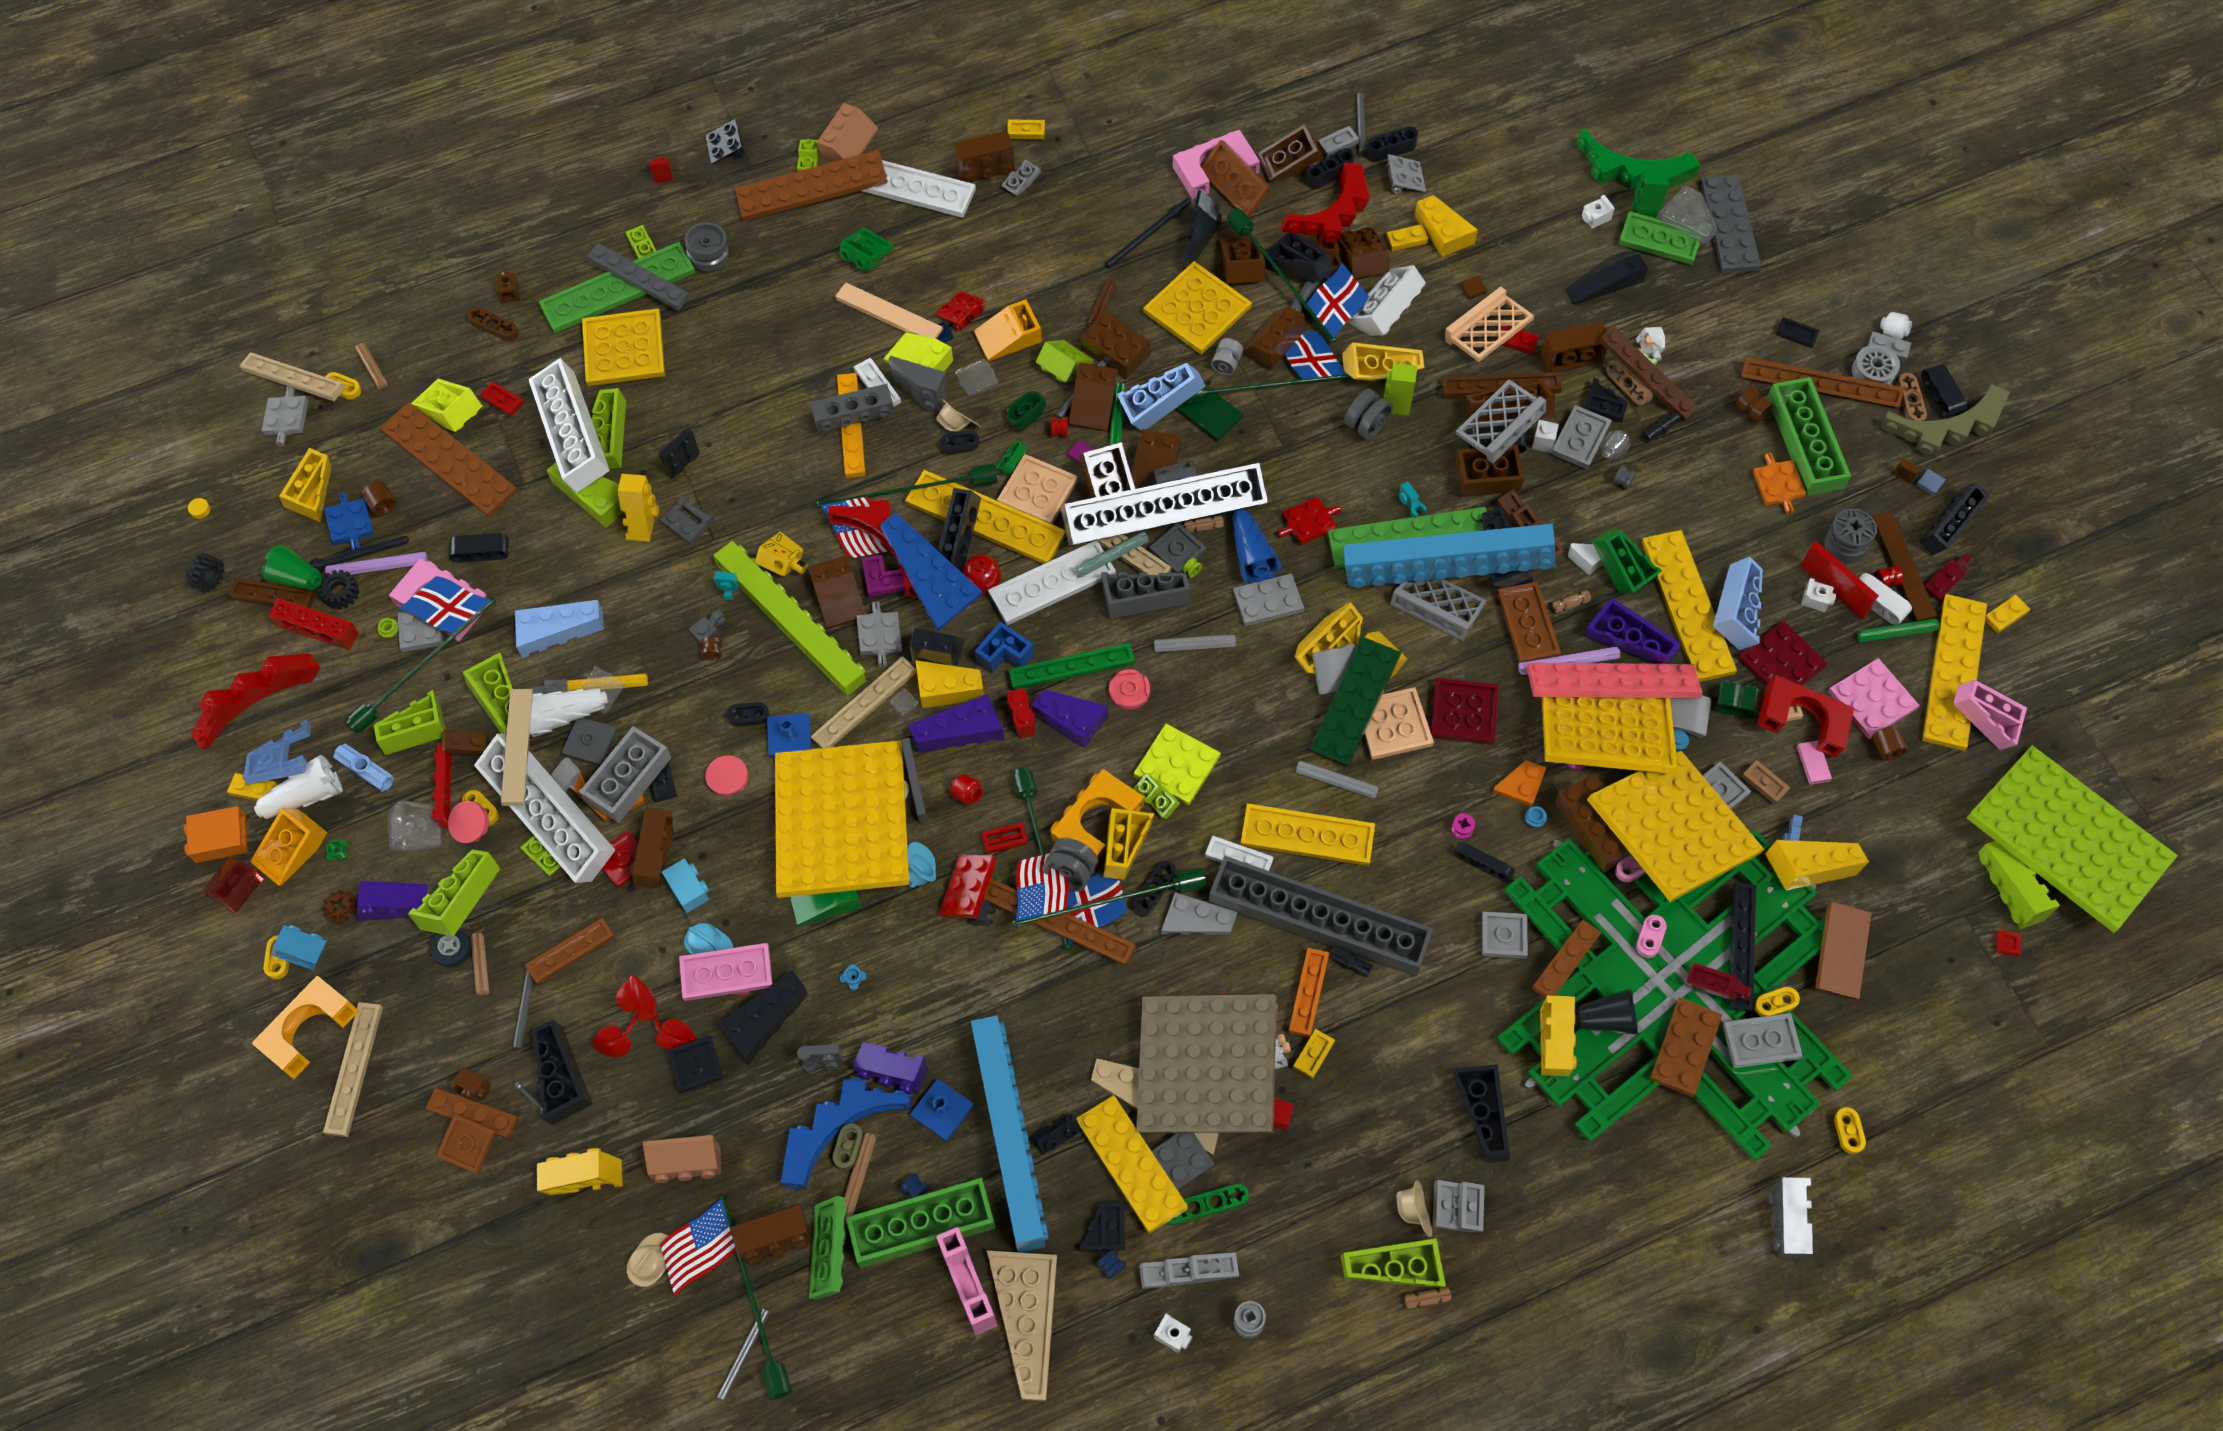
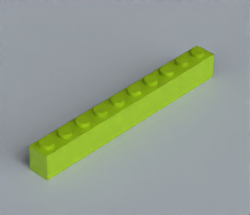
M731 541L713 555L716 565L723 572L736 573L739 588L847 697L866 682L864 674L866 671L860 663L855 664L851 660L852 657L845 649L842 651L838 647L839 644L832 636L828 637L822 625L819 623L815 624L809 612L805 609L802 611L798 607L799 604L792 596L789 598L785 594L786 591L779 583L776 585L772 581L773 578L766 570L763 572L760 569V565L754 563L755 559L753 557L750 559L747 556L746 550L741 545L737 546Z

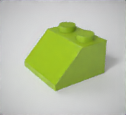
M1065 340L1045 342L1036 360V363L1041 365L1042 370L1054 374L1056 379L1062 383L1076 380L1079 362L1092 364L1093 362L1092 358Z

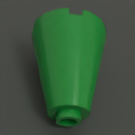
M277 545L266 554V565H262V575L266 581L272 584L314 590L321 584V573L291 547Z

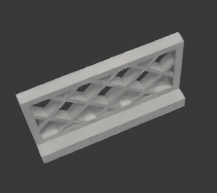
M1508 380L1456 430V435L1487 456V460L1493 464L1546 412V400L1541 396L1536 398L1511 380ZM1510 387L1516 391V395L1504 396V392ZM1517 400V407L1505 408V401ZM1519 400H1529L1532 403L1529 406L1520 407ZM1494 402H1503V408L1491 409V405ZM1518 412L1516 419H1506V413ZM1504 413V420L1492 421V414ZM1481 415H1489L1490 421L1478 422V418ZM1505 425L1503 432L1493 433V426ZM1490 426L1491 433L1479 434L1478 427ZM1467 428H1476V434L1467 435L1464 431ZM1491 438L1492 440L1487 447L1479 442V439Z
M1430 579L1422 582L1410 581L1400 584L1393 592L1390 605L1464 641L1487 600L1445 579ZM1437 583L1442 589L1433 590L1430 584ZM1426 585L1428 591L1419 592L1417 586ZM1412 587L1414 593L1410 594L1403 589ZM1455 592L1459 594L1460 598L1451 599L1449 593ZM1444 594L1446 600L1437 601L1435 595ZM1431 596L1433 602L1428 603L1422 600L1421 597ZM1473 601L1479 604V606L1469 608L1467 602ZM1462 603L1465 609L1456 611L1453 604ZM1449 605L1451 612L1441 609L1440 606ZM1467 614L1469 622L1459 618L1458 616Z

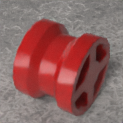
M1052 417V437L1057 435L1068 437V417H1063L1062 419Z

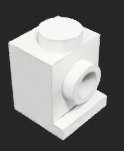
M1603 195L1600 199L1584 206L1582 217L1591 228H1595L1610 221L1615 208L1606 196Z
M1810 578L1805 587L1801 605L1825 612L1829 605L1832 606L1836 598V594L1833 593L1834 587L1815 582V579Z
M1165 1314L1154 1334V1339L1179 1353L1181 1348L1186 1350L1192 1339V1336L1189 1335L1191 1329L1173 1319L1170 1315ZM1171 1330H1178L1179 1335L1172 1337L1170 1335Z

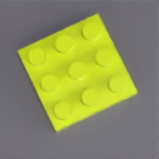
M1165 724L1135 770L1134 777L1141 780L1146 773H1149L1178 801L1189 806L1217 763L1221 753Z

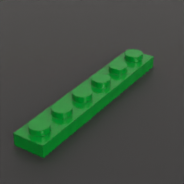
M1126 643L1009 669V675L1014 691L1134 665L1135 659L1131 644Z

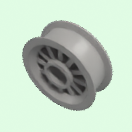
M1869 345L1862 348L1852 365V373L1855 378L1892 384L1900 369L1898 356L1891 349L1882 345Z

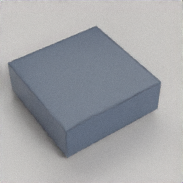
M1928 469L1916 486L1934 496L1946 479Z

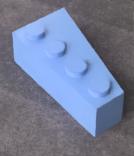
M1750 557L1730 564L1713 627L1738 650L1759 644L1760 640L1756 633L1757 629L1760 628L1757 611L1761 609L1758 593L1762 592L1763 569Z

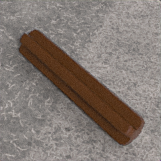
M1109 279L1105 281L1088 320L1089 327L1105 312L1115 289V281Z

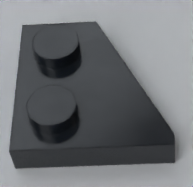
M1594 377L1584 409L1608 419L1622 422L1628 402L1622 397L1617 396L1612 389L1604 388L1599 384L1600 380Z
M1124 1202L1100 1203L1088 1233L1080 1245V1252L1112 1251L1114 1249L1116 1251H1125Z

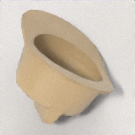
M942 399L945 404L936 419L947 430L953 432L960 431L971 422L981 427L957 412Z
M1417 1180L1413 1188L1397 1193L1398 1212L1407 1223L1420 1224L1426 1235L1431 1237L1432 1227L1425 1206L1424 1193L1420 1182Z
M663 1233L649 1235L633 1252L627 1263V1274L634 1284L641 1287L650 1286L656 1283L667 1269L660 1244L668 1235Z

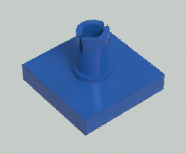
M809 713L771 716L767 718L770 758H775V753L812 749Z
M937 1078L911 1112L910 1116L945 1142H948L973 1109L974 1104Z

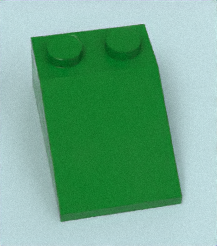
M856 890L790 897L797 926L861 909Z

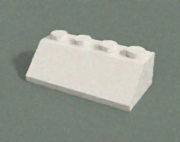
M1414 265L1390 269V272H1386L1367 294L1369 296L1367 302L1348 323L1370 336L1385 335L1389 331L1390 326L1400 318L1403 310L1410 306L1413 298L1421 292L1426 282Z

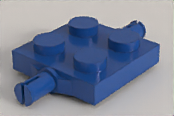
M342 492L343 498L341 493L338 494L340 504L324 508L333 544L350 543L352 551H354L356 548L361 549L359 540L374 535L364 499L348 502L347 494Z

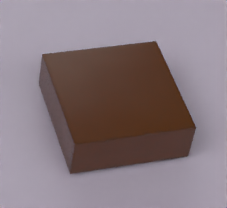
M1479 276L1461 281L1460 286L1469 300L1484 295L1487 292Z
M1902 458L1893 474L1911 484L1920 468Z

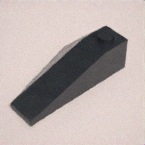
M1202 190L1197 191L1193 209V221L1190 224L1189 239L1187 240L1183 259V271L1193 261L1197 260L1215 234L1217 225H1221L1222 214L1219 213L1220 205Z
M1625 251L1608 257L1566 288V292L1573 304L1576 305L1642 283L1648 268L1639 253Z
M1502 507L1482 513L1483 531L1512 528ZM1533 569L1524 572L1511 571L1504 574L1491 573L1489 577L1494 586L1512 587L1533 583Z

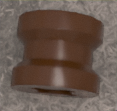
M705 637L702 639L701 645L703 650L701 651V657L710 661L719 660L722 657V651L720 650L722 640L717 637Z

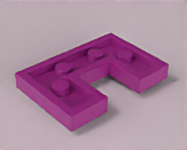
M882 555L862 558L869 597L905 591L902 569L885 572Z

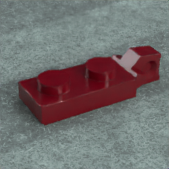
M1965 553L1958 561L1954 558L1949 561L1924 585L1927 593L1937 601H1940L1966 575L1968 571L1966 566L1972 558Z
M1697 963L1692 964L1685 981L1686 986L1729 1000H1736V997L1749 1001L1752 993L1750 987L1741 985L1742 981L1737 979V976Z

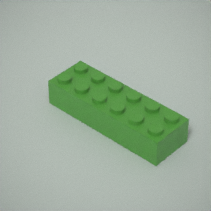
M1811 377L1773 384L1767 398L1774 402L1773 414L1790 457L1795 463L1806 491V496L1845 489L1851 474Z
M982 1178L846 1218L857 1264L860 1269L939 1246L936 1236L956 1227L959 1228L963 1238L996 1229Z

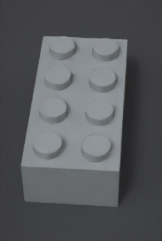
M633 726L579 792L587 804L619 823L668 763L671 755L666 746Z

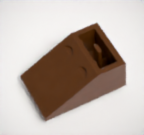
M1363 227L1361 230H1348L1341 233L1338 243L1346 267L1354 278L1390 272L1389 250L1373 227Z

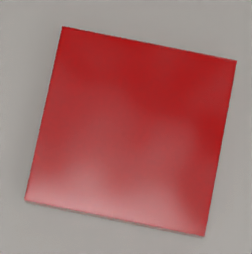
M628 830L610 842L615 852L602 867L617 888H620L633 878V876H630L631 864L635 863V849L639 843Z

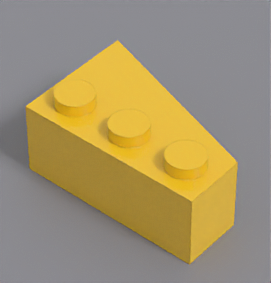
M311 448L308 449L279 495L284 508L321 522L332 468L327 455Z
M621 474L618 496L621 511H625L626 519L623 518V525L628 526L627 533L625 534L626 540L650 542L655 517L659 515V505H656L655 495L651 491V484L648 483L646 476Z
M915 660L922 708L964 703L984 696L980 670Z

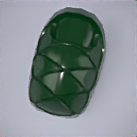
M1030 391L1014 401L1007 408V418L1010 426L1017 431H1024L1034 423L1047 405L1044 396L1036 391Z

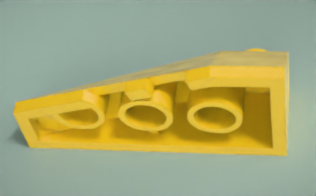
M1352 342L1342 353L1344 371L1358 380L1375 381L1387 378L1388 371H1392L1393 363L1417 366V371L1424 369L1422 350Z

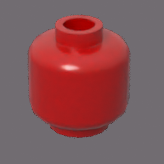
M961 774L951 782L952 797L965 805L976 803L982 797L983 789L981 782L968 774Z

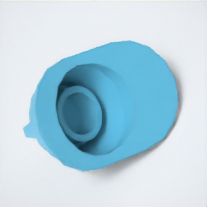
M910 843L908 845L909 887L922 886L928 881H935L936 863L933 854L921 843Z
M699 923L690 927L684 939L685 947L691 954L733 948L732 942L727 935L707 923Z

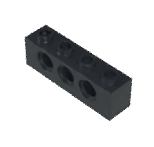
M1977 482L1961 488L1920 538L1919 542L1932 555L1948 549L1990 495Z
M953 488L938 552L961 572L962 566L967 559L981 497L972 490Z

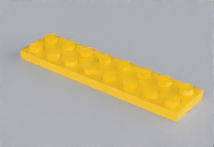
M924 470L915 485L947 479ZM956 483L911 490L905 503L912 508L946 521L953 488L970 489ZM973 491L981 497L973 534L1042 564L1053 559L1066 536V530Z
M1682 530L1643 538L1641 543L1646 555L1650 558L1649 561L1662 570L1661 573L1655 576L1686 660L1688 664H1694L1699 682L1736 674L1737 669L1724 636L1713 627L1716 616Z
M1945 594L1943 597L1922 737L1924 742L1965 751L1968 747L1971 721L1954 705V700L1959 685L1973 680L1977 681L1987 603Z

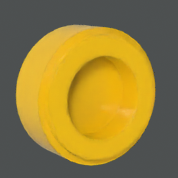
M196 498L189 503L188 511L192 517L201 519L209 514L210 505L205 499Z

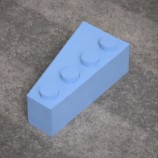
M1185 363L1165 372L1159 378H1151L1148 383L1141 386L1136 385L1131 387L1132 390L1122 391L1117 395L1131 424L1142 431V429H1148L1206 385L1199 372L1188 363Z
M598 600L515 611L516 647L522 658L528 657L530 653L538 650L539 652L545 651L547 647L567 643L569 639L581 638L604 630L603 610Z

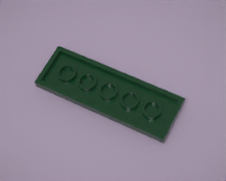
M1361 637L1310 747L1312 752L1348 767L1350 766L1401 656L1400 651Z

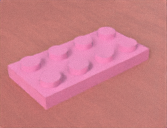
M768 943L679 956L682 998L684 1001L766 989L773 984Z

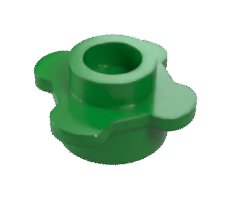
M332 840L326 844V852L328 853L326 859L330 862L334 859L345 860L348 856L346 853L347 841Z

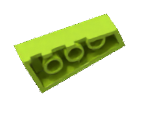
M619 388L599 390L591 418L609 469L621 468L626 400Z
M557 462L547 469L552 483L605 528L625 512L621 511L619 484L600 477L576 493L562 479Z
M498 653L463 672L466 685L499 732L507 734L510 690L513 688L501 653Z
M1998 842L1987 843L1978 852L1981 863L1989 871L1991 881L1997 886L2002 901L2007 904L2013 921L2018 924L2020 929L2045 921L2060 906L2056 900H2050L2047 895L2049 892L2044 884L2039 885L2036 881V872L2030 867L2025 866L2021 860Z
M472 849L452 869L454 873L445 879L443 878L438 883L439 888L432 895L427 894L422 899L423 904L417 910L413 908L408 913L420 930L454 937L500 870L489 852Z
M1437 1239L1346 1252L1340 1255L1344 1278L1348 1280L1431 1288L1446 1287Z

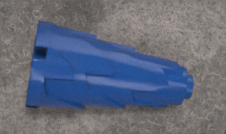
M1244 509L1236 510L1232 515V523L1240 573L1246 583L1247 580H1250L1252 584L1276 577L1274 572L1276 570L1280 572L1281 562L1274 548L1270 546L1257 521L1252 518L1249 511Z

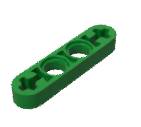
M1235 1184L1185 1198L1183 1200L1187 1206L1192 1202L1199 1204L1201 1208L1199 1213L1191 1214L1186 1210L1184 1212L1186 1217L1182 1218L1181 1213L1174 1220L1167 1222L1166 1225L1176 1226L1242 1207L1248 1201V1190L1244 1185ZM1236 1190L1240 1194L1244 1193L1241 1201H1238L1237 1198L1229 1199L1230 1204L1226 1205L1227 1201L1224 1193H1228V1197L1234 1196ZM1211 1197H1220L1223 1201L1221 1207H1212L1209 1203Z

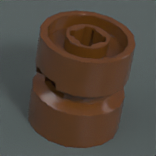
M1750 386L1739 397L1735 406L1742 412H1749L1748 417L1759 423L1771 411L1774 402L1766 396L1761 397V393L1753 386Z

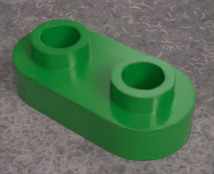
M1021 440L1014 442L1005 452L996 469L1002 475L1011 474L1016 469L1018 461L1026 454L1027 446Z

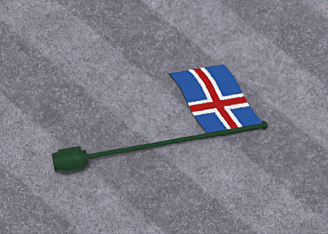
M1239 208L1231 210L1227 218L1234 231L1240 237L1249 236L1325 332L1330 339V343H1335L1337 340L1336 336L1342 327L1363 308L1369 298L1344 264L1341 263L1334 275L1322 284L1308 303H1306L1252 235L1254 223L1247 214Z
M1317 331L1302 333L1284 355L1290 367L1300 377L1299 380L1206 390L1204 387L1183 402V404L1202 403L1203 398H1206V394L1343 378L1350 380L1352 377L1344 371V368L1336 360L1324 338Z
M435 576L402 605L399 610L413 614L431 626L452 635L375 704L371 705L368 703L365 705L362 703L347 716L348 719L345 722L356 733L360 730L363 732L377 719L375 708L492 604L495 605V598L486 599L475 595L451 580Z
M1021 767L1013 771L1014 776L1012 780L1018 798H1022V800H1027L1041 855H1045L1031 801L1038 792L1033 772L1028 767ZM1104 871L1090 877L1084 890L1080 892L1069 891L1067 909L1123 895L1119 879L1103 877ZM1122 899L1068 914L1101 928L1122 917L1127 912L1125 900ZM1063 937L1065 942L1064 949L1067 951L1071 950L1072 944L1075 942Z

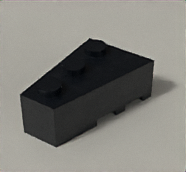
M1295 233L1286 234L1266 250L1283 274L1319 282L1333 271L1328 253ZM1264 256L1267 269L1277 272Z

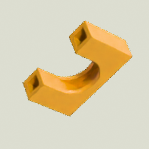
M1104 769L1099 774L1093 775L1087 789L1080 791L1076 798L1077 801L1073 806L1069 805L1063 814L1064 817L1060 822L1056 821L1050 830L1053 842L1060 838L1078 840L1094 851L1098 862L1106 853V847L1104 843L1089 834L1082 827L1080 821L1084 813L1090 808L1100 805L1138 812L1144 806V796Z
M316 976L252 1044L292 1079H295L310 1063L293 1045V1037L299 1025L311 1016L322 1014L329 1016L344 1028L359 1010L320 977Z

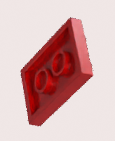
M959 855L939 914L950 918H978L997 859L992 855Z

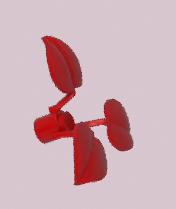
M632 974L619 988L616 994V1003L626 1012L636 1011L633 1020L625 1032H622L616 1025L602 1028L594 1038L593 1048L597 1052L609 1057L625 1056L632 1046L631 1040L626 1036L630 1033L638 1019L648 1021L654 1018L656 1030L659 1031L655 1040L659 1046L666 1050L696 1041L698 1038L686 1023L678 1019L667 1020L661 1027L658 1021L659 1014L655 1012L657 1000L648 987Z

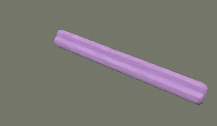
M426 552L329 565L325 567V573L329 572L332 575L333 570H336L337 573H339V570H343L351 575L413 566L419 559L428 562Z
M1618 647L1523 662L1519 663L1518 670L1521 675L1528 674V663H1597L1620 658V650Z

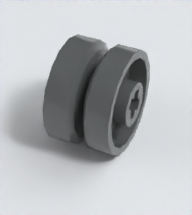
M702 222L688 229L685 234L686 253L695 269L711 272L720 269L727 263L729 249L727 235L722 227L711 222Z
M1366 389L1351 404L1345 415L1344 424L1352 430L1358 429L1360 436L1370 440L1386 424L1391 415L1393 405L1384 398L1379 399V395L1372 389Z
M1060 838L1056 840L1042 870L1044 874H1048L1050 868L1060 871L1063 876L1068 877L1069 891L1080 892L1085 889L1091 877L1090 875L1098 863V858L1094 851L1086 844L1071 838Z

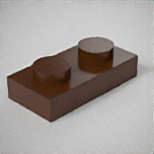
M444 729L441 733L443 752L482 755L487 748L486 733Z

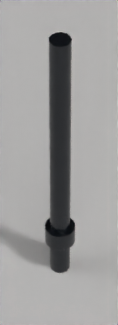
M1186 198L1178 205L1171 207L1166 215L1107 260L1105 266L1110 269L1171 219L1180 216L1182 211L1192 203L1191 200Z

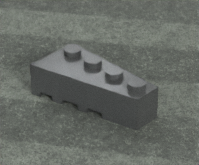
M1101 572L1102 588L1110 619L1191 604L1190 587L1186 573H1158V575H1149L1148 572H1140L1139 575H1127V572H1119L1118 575H1109L1108 572Z

